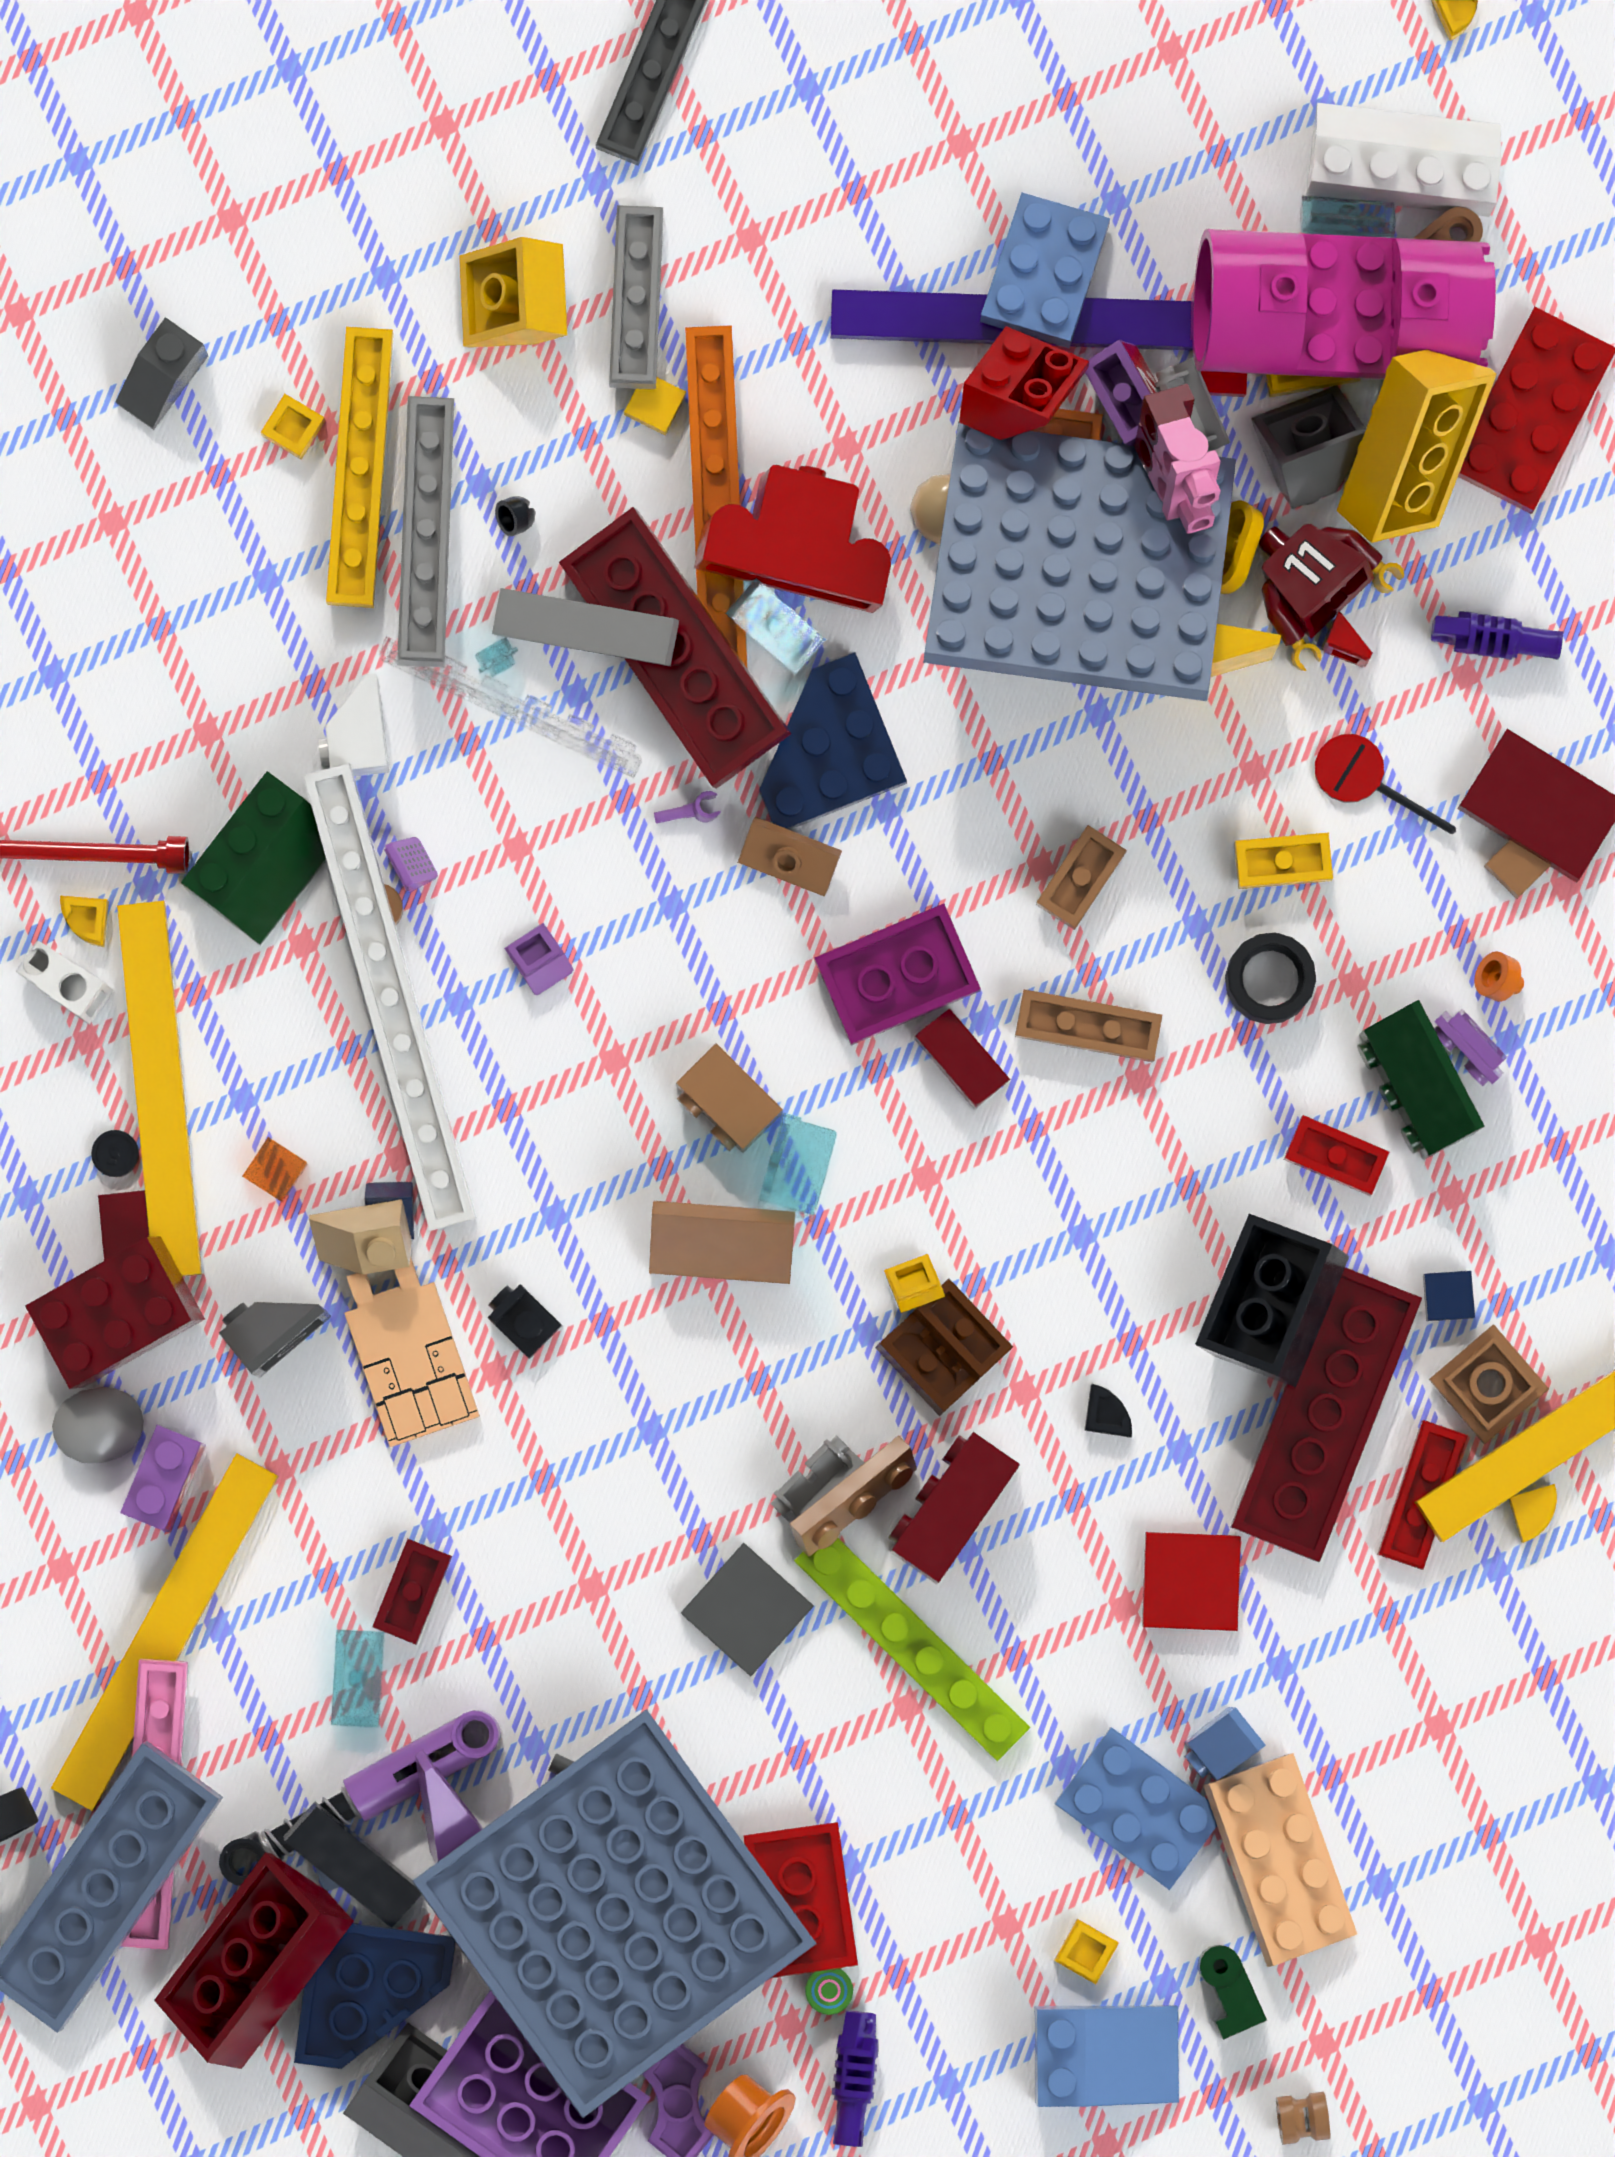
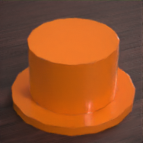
M747 2074L741 2075L732 2081L718 2096L706 2116L704 2126L731 2148L728 2157H760L787 2123L794 2109L796 2097L789 2089L780 2090L772 2095Z

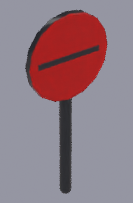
M1341 734L1328 740L1319 750L1315 760V778L1321 790L1330 798L1343 803L1359 802L1370 797L1377 790L1449 834L1456 832L1454 825L1381 783L1384 775V759L1378 747L1368 738L1357 734Z

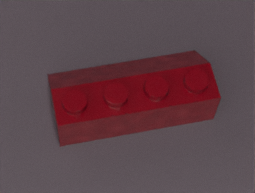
M266 1852L154 2001L207 2063L242 2069L354 1920L327 1890L273 1854Z

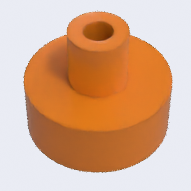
M1495 951L1489 953L1477 967L1474 978L1475 988L1480 995L1497 1002L1505 1001L1513 994L1520 993L1524 987L1520 963L1515 958L1502 952Z

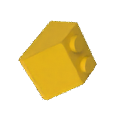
M519 237L459 255L463 347L535 345L567 336L563 244Z

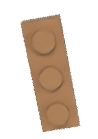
M1024 989L1015 1037L1154 1062L1163 1015Z
M898 1435L790 1523V1527L797 1546L808 1557L818 1549L829 1547L836 1541L840 1532L855 1519H862L871 1513L876 1503L891 1490L903 1487L910 1480L913 1472L917 1470L911 1447Z

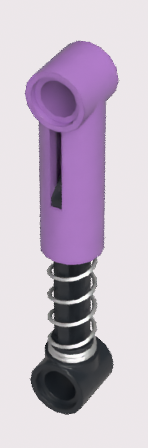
M472 1710L463 1713L344 1779V1787L341 1786V1792L329 1799L322 1797L320 1805L346 1825H350L352 1818L356 1816L359 1819L363 1818L367 1822L420 1792L418 1772H415L411 1764L416 1762L415 1755L422 1749L428 1756L453 1742L456 1751L434 1762V1765L444 1778H447L489 1755L496 1749L501 1734L499 1724L491 1714L485 1711ZM473 1720L483 1722L489 1730V1739L480 1748H473L467 1745L463 1738V1729L466 1724ZM303 1807V1813L291 1820L284 1818V1824L271 1831L269 1829H264L261 1833L254 1831L245 1837L229 1842L223 1848L219 1858V1867L226 1880L234 1885L241 1886L248 1876L237 1872L232 1863L233 1855L239 1848L252 1850L257 1857V1863L266 1852L273 1854L280 1860H283L285 1855L293 1857L294 1849L285 1843L283 1836L308 1809Z

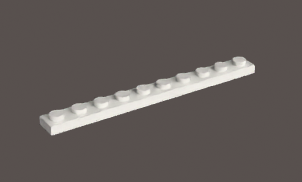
M346 763L304 775V781L429 1231L475 1219L477 1217L351 764Z

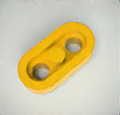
M1242 500L1231 503L1221 594H1231L1238 590L1245 582L1264 527V518L1261 511Z

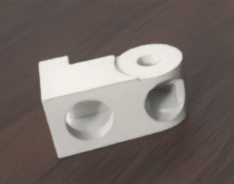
M38 940L16 969L18 974L89 1025L114 991L104 981Z

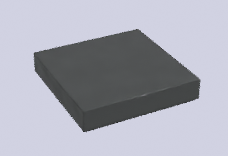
M743 1542L682 1610L681 1614L751 1677L814 1605Z

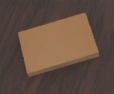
M653 1201L649 1273L790 1284L795 1212Z

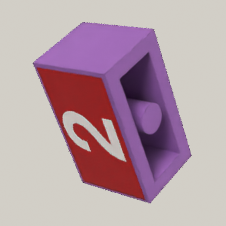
M1118 340L1088 359L1089 368L1085 374L1124 444L1134 446L1138 425L1141 423L1139 419L1144 396L1161 390L1156 388V380L1137 346Z
M156 1425L120 1513L162 1531L170 1532L206 1444Z

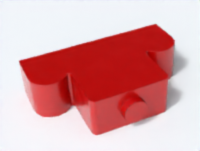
M772 465L760 478L753 514L743 506L728 504L720 507L705 522L701 531L694 569L874 613L884 602L891 569V557L888 549L875 539L863 538L853 544L849 542L859 496V488L856 485L827 478L826 472L816 467L800 466L796 470L780 465Z

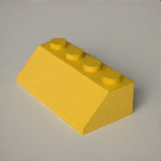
M1430 350L1392 357L1386 369V376L1377 401L1372 407L1370 420L1363 439L1358 446L1354 464L1344 484V491L1336 510L1368 541L1374 543L1439 527L1497 375L1491 368Z

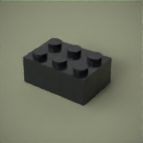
M1249 1213L1195 1345L1214 1357L1296 1388L1350 1256L1331 1243Z

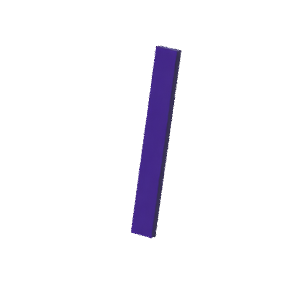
M832 289L830 339L993 344L1003 329L980 322L981 313L988 294ZM1086 298L1070 347L1107 348L1116 341L1122 340L1136 345L1138 349L1193 351V342L1190 340L1191 301ZM1043 341V342L1048 343V344L1053 345V346H1059V345H1056V344H1053V343H1049V342Z

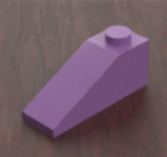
M422 1749L415 1755L429 1851L433 1860L437 1863L481 1831L483 1827Z

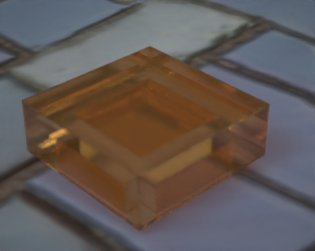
M267 1137L242 1177L283 1203L309 1163Z

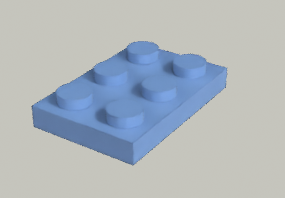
M1021 192L981 313L980 322L1002 329L1007 326L1036 339L1070 348L1109 228L1110 218Z
M1112 1727L1109 1728L1054 1803L1168 1890L1172 1888L1217 1827L1208 1799Z

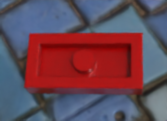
M1302 1115L1283 1160L1371 1196L1390 1151Z

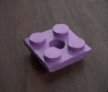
M1461 1009L1454 1017L1445 1011L1434 1021L1437 1024L1434 1029L1441 1043L1449 1051H1452L1457 1046L1465 1054L1469 1061L1464 1067L1480 1085L1484 1086L1488 1081L1493 1084L1502 1076L1504 1072L1498 1066L1507 1056L1464 1009Z

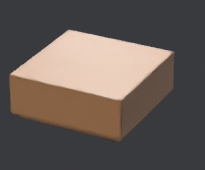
M1511 840L1484 865L1516 899L1551 866Z

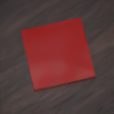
M1145 1532L1142 1627L1238 1631L1241 1536Z

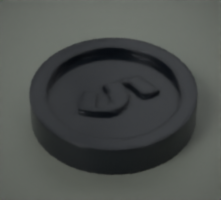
M109 1130L102 1133L95 1140L91 1151L92 1161L95 1167L104 1175L122 1177L129 1174L136 1167L139 1160V1147L134 1138L128 1133L121 1130Z

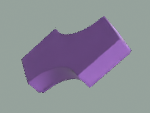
M681 2044L642 2073L653 2087L658 2101V2120L648 2142L666 2157H697L714 2136L704 2126L705 2120L700 2112L698 2103L699 2084L709 2065L684 2044Z

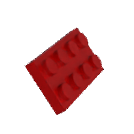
M1534 306L1489 393L1458 477L1532 514L1615 354V347Z

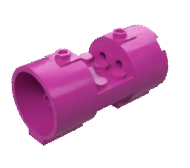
M1205 229L1198 249L1194 290L1191 294L1190 340L1193 342L1196 369L1209 372L1384 380L1386 369L1392 357L1422 350L1434 351L1487 367V358H1480L1481 350H1486L1488 340L1493 339L1496 302L1494 262H1485L1484 255H1489L1490 245L1487 242Z

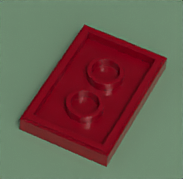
M1508 728L1457 808L1506 840L1513 841L1551 865L1550 867L1576 883L1582 877L1615 823V795Z

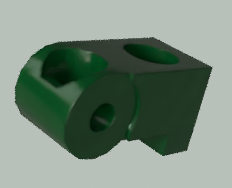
M1214 1945L1205 1949L1198 1959L1197 1967L1201 1978L1213 1987L1225 2016L1213 2021L1220 2038L1224 2040L1267 2021L1237 1953L1231 1948L1222 1945Z

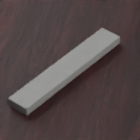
M408 396L397 665L444 667L455 398Z

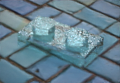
M1302 195L1300 206L1301 233L1394 238L1396 227L1394 202Z
M757 578L725 613L795 675L826 641L819 632Z
M336 1630L331 1725L380 1727L385 1632Z

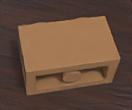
M717 1043L676 1082V1087L682 1092L676 1099L695 1118L703 1113L715 1125L710 1133L729 1152L736 1146L744 1153L783 1114V1109Z

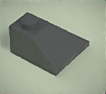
M1338 385L1251 418L1276 484L1292 509L1302 505L1313 504L1320 498L1336 493L1354 464L1358 446L1366 431V427Z
M243 1302L223 1318L222 1321L226 1327L219 1334L249 1372L261 1378L329 1320L331 1315L319 1304L254 1302L250 1307H247Z

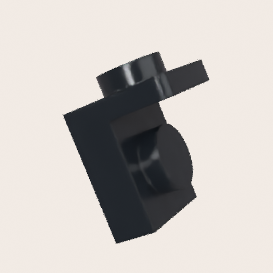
M521 1284L514 1290L507 1285L488 1304L493 1312L487 1318L529 1359L563 1326Z

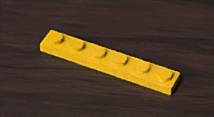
M346 326L326 603L331 606L374 608L394 337L393 329Z

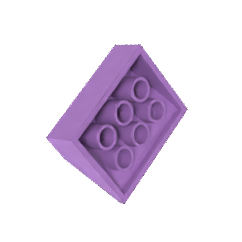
M489 1991L409 2106L480 2157H610L651 2097L629 2083L582 2118L493 1993Z

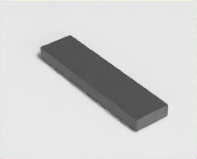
M656 0L596 142L597 150L639 166L708 0Z

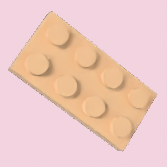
M1294 1753L1203 1785L1267 1967L1276 1966L1357 1935Z

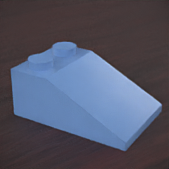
M1177 2005L1034 2006L1035 2103L1038 2107L1179 2103Z

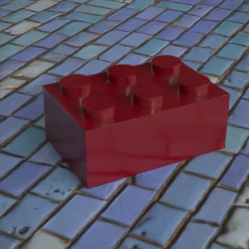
M161 1236L145 1237L25 1305L69 1389L86 1387L205 1320Z
M972 1432L967 1440L960 1435L956 1438L942 1458V1461L949 1465L940 1479L933 1474L929 1477L915 1500L922 1504L913 1518L904 1514L888 1537V1539L895 1543L890 1553L935 1584L941 1581L1021 1465L975 1432Z

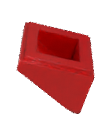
M1338 611L1322 650L1326 654L1356 666L1366 667L1373 652L1344 615Z

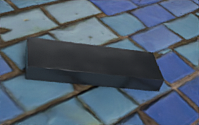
M316 1801L283 1836L285 1843L391 1928L421 1896V1893L410 1877Z

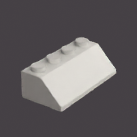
M1317 103L1306 195L1444 212L1451 208L1464 207L1472 210L1478 216L1490 217L1497 203L1502 159L1501 125Z

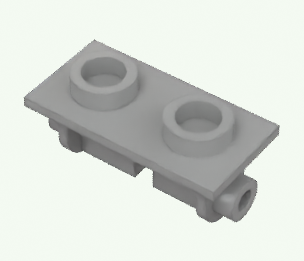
M1194 357L1155 373L1158 379L1155 386L1160 388L1161 391L1184 384L1189 385L1195 398L1191 421L1194 427L1207 438L1208 452L1231 443L1200 371L1196 369Z
M837 1435L831 1441L826 1439L823 1442L824 1444L804 1463L811 1470L806 1477L797 1471L779 1490L774 1492L776 1498L770 1504L789 1523L865 1463Z

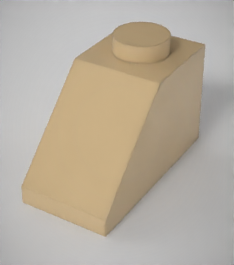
M402 1199L309 1215L319 1261L362 1275L409 1267L412 1240Z

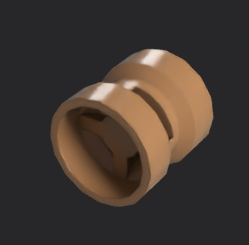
M1324 2091L1309 2093L1305 2099L1296 2100L1291 2095L1276 2097L1277 2121L1282 2145L1295 2144L1300 2138L1311 2137L1315 2141L1330 2139V2121ZM1303 2108H1305L1308 2128H1306Z

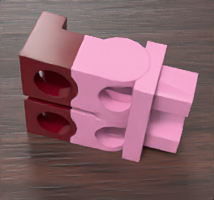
M1184 384L1144 396L1139 419L1141 423L1138 425L1134 448L1158 497L1163 502L1162 511L1166 520L1180 518L1186 532L1190 534L1213 526L1215 516L1211 510V505L1219 500L1221 490L1216 481L1221 461L1216 450L1208 452L1207 438L1194 427L1191 421L1195 398L1189 385Z

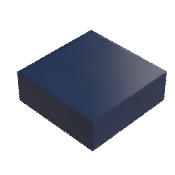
M1472 1271L1423 1274L1426 1322L1475 1318Z

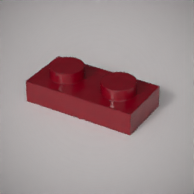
M407 1538L372 1627L417 1645L453 1556Z

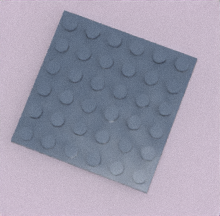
M958 421L923 663L1207 701L1236 459L1219 457L1221 462L1216 482L1221 491L1219 500L1211 505V510L1215 516L1213 526L1189 534L1186 532L1180 518L1166 520L1162 511L1163 502L1158 497L1134 446L1027 431L999 440L963 425Z
M647 1709L412 1881L582 2118L817 1944Z

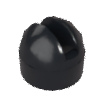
M515 496L501 500L496 504L495 516L497 523L507 536L523 533L532 527L535 522L536 511L534 508H529L530 501L528 499Z

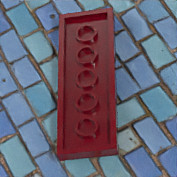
M632 507L559 561V564L586 603L679 620L671 666L624 659L713 788H719L792 734L636 508Z
M1345 1267L1296 1388L1285 1385L1230 1528L1319 1563L1321 1561L1422 1297Z

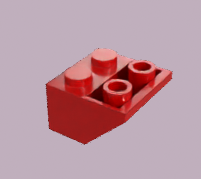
M1006 326L963 384L959 423L999 440L1045 426L1089 368V361Z

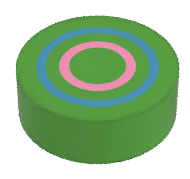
M842 1969L813 1972L806 1981L805 1995L811 2007L817 2012L833 2015L840 2013L850 2004L853 1997V1985L849 1976Z

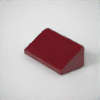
M950 1008L914 1036V1040L974 1110L1011 1080Z

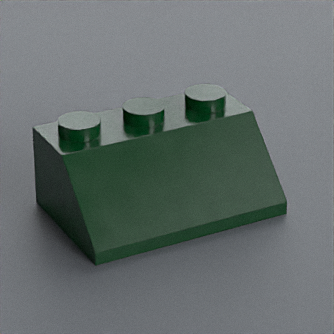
M266 771L187 873L181 884L188 892L261 946L326 861L311 804L270 772Z
M1420 1000L1396 1011L1364 1029L1359 1034L1362 1043L1357 1045L1359 1054L1369 1070L1376 1067L1384 1085L1379 1087L1380 1094L1391 1112L1398 1110L1406 1126L1401 1128L1400 1131L1405 1143L1413 1154L1419 1151L1423 1160L1474 1135L1485 1127Z

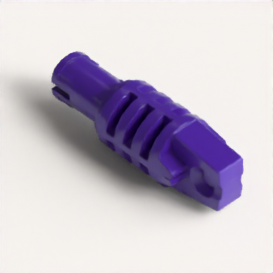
M1459 611L1458 617L1435 616L1432 623L1431 641L1455 645L1454 652L1463 654H1476L1478 656H1490L1506 660H1512V658H1517L1518 654L1559 660L1563 643V631L1522 626V621H1518L1517 618H1504L1503 616Z
M846 2011L842 2035L838 2037L836 2046L838 2058L835 2060L834 2066L836 2067V2074L833 2076L835 2088H832L833 2100L837 2101L836 2126L833 2144L863 2147L865 2113L867 2104H871V2099H874V2092H872L873 2085L876 2082L874 2072H877L875 2061L878 2058L879 2042L876 2039V2014Z

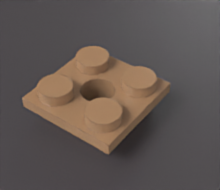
M1494 1324L1429 1378V1381L1483 1444H1486L1549 1390L1546 1384ZM1491 1370L1501 1377L1502 1390L1496 1397H1486L1479 1391L1477 1380L1483 1371Z

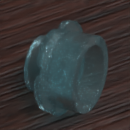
M507 637L498 640L474 655L481 667L477 671L483 673L488 670L492 678L517 664L513 655L518 652V648H513Z

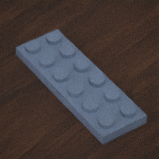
M148 1741L143 1742L0 1948V1991L55 2032L62 2031L224 1797Z

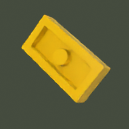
M1329 832L1236 840L1234 842L1238 889L1329 882L1333 880Z

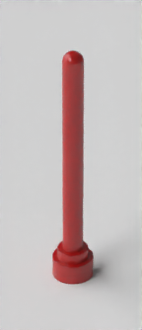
M168 836L167 841L159 840L157 845L0 840V859L157 864L158 869H166L168 874H187L189 867V839L186 836Z

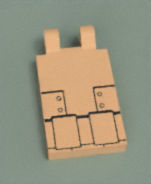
M411 1256L409 1267L394 1269L400 1286L375 1295L367 1274L355 1273L346 1276L357 1308L344 1314L390 1447L480 1417L435 1282L423 1286L420 1285Z

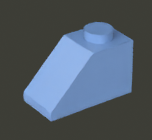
M1227 1707L1184 1742L1191 1750L1184 1757L1201 1778L1210 1774L1214 1780L1218 1781L1259 1752L1266 1744L1236 1707Z

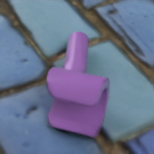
M705 791L693 803L654 812L655 822L658 824L695 817L700 822H711L721 811L707 814L701 810L700 801L714 799L718 795L713 791Z

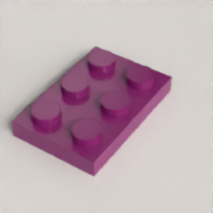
M944 903L814 958L851 1046L981 991Z

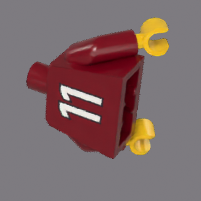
M1304 524L1289 537L1277 526H1274L1267 530L1259 541V548L1269 556L1261 567L1266 579L1261 591L1267 618L1277 634L1281 635V640L1285 646H1292L1291 661L1301 671H1307L1299 660V654L1303 649H1310L1318 662L1321 661L1322 656L1320 649L1316 645L1304 641L1305 633L1312 639L1337 615L1338 611L1340 612L1371 581L1377 591L1381 593L1394 591L1392 586L1384 580L1385 571L1391 572L1398 580L1404 578V569L1401 565L1391 562L1385 564L1382 562V554L1355 530L1334 527L1319 529L1312 524Z

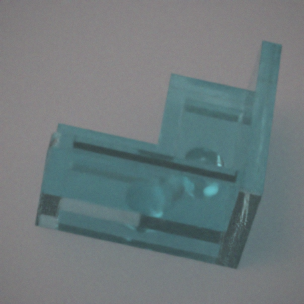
M783 1113L773 1153L770 1156L760 1192L758 1207L769 1210L793 1211L796 1218L813 1222L837 1132L829 1128L803 1122L801 1117Z

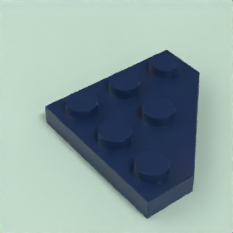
M856 652L813 668L787 725L792 734L779 743L759 789L771 822L789 830L907 784V779Z
M352 1923L304 1987L294 2063L342 2069L451 1984L456 1942L452 1936Z

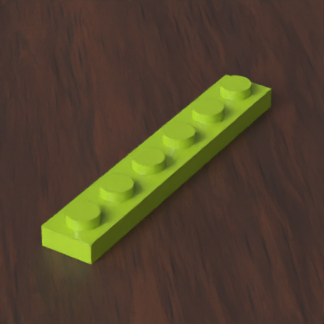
M839 1538L829 1547L818 1549L810 1557L802 1552L794 1560L997 1762L1031 1728Z

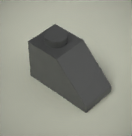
M165 317L138 353L115 401L116 404L155 430L207 359L208 354L204 344Z

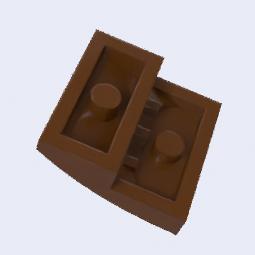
M950 1278L942 1284L945 1297L917 1307L875 1347L939 1417L1013 1348L1011 1343Z

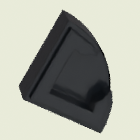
M1090 1385L1084 1431L1132 1438V1423L1124 1404L1110 1390L1099 1385Z

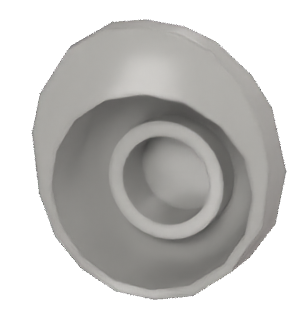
M109 1387L79 1391L66 1399L56 1411L52 1424L53 1436L59 1449L67 1457L81 1463H104L120 1458L133 1449L142 1435L144 1419L138 1403L128 1393Z

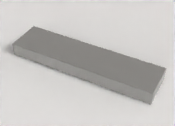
M617 205L609 388L656 389L663 207Z
M500 588L492 634L671 666L679 620Z

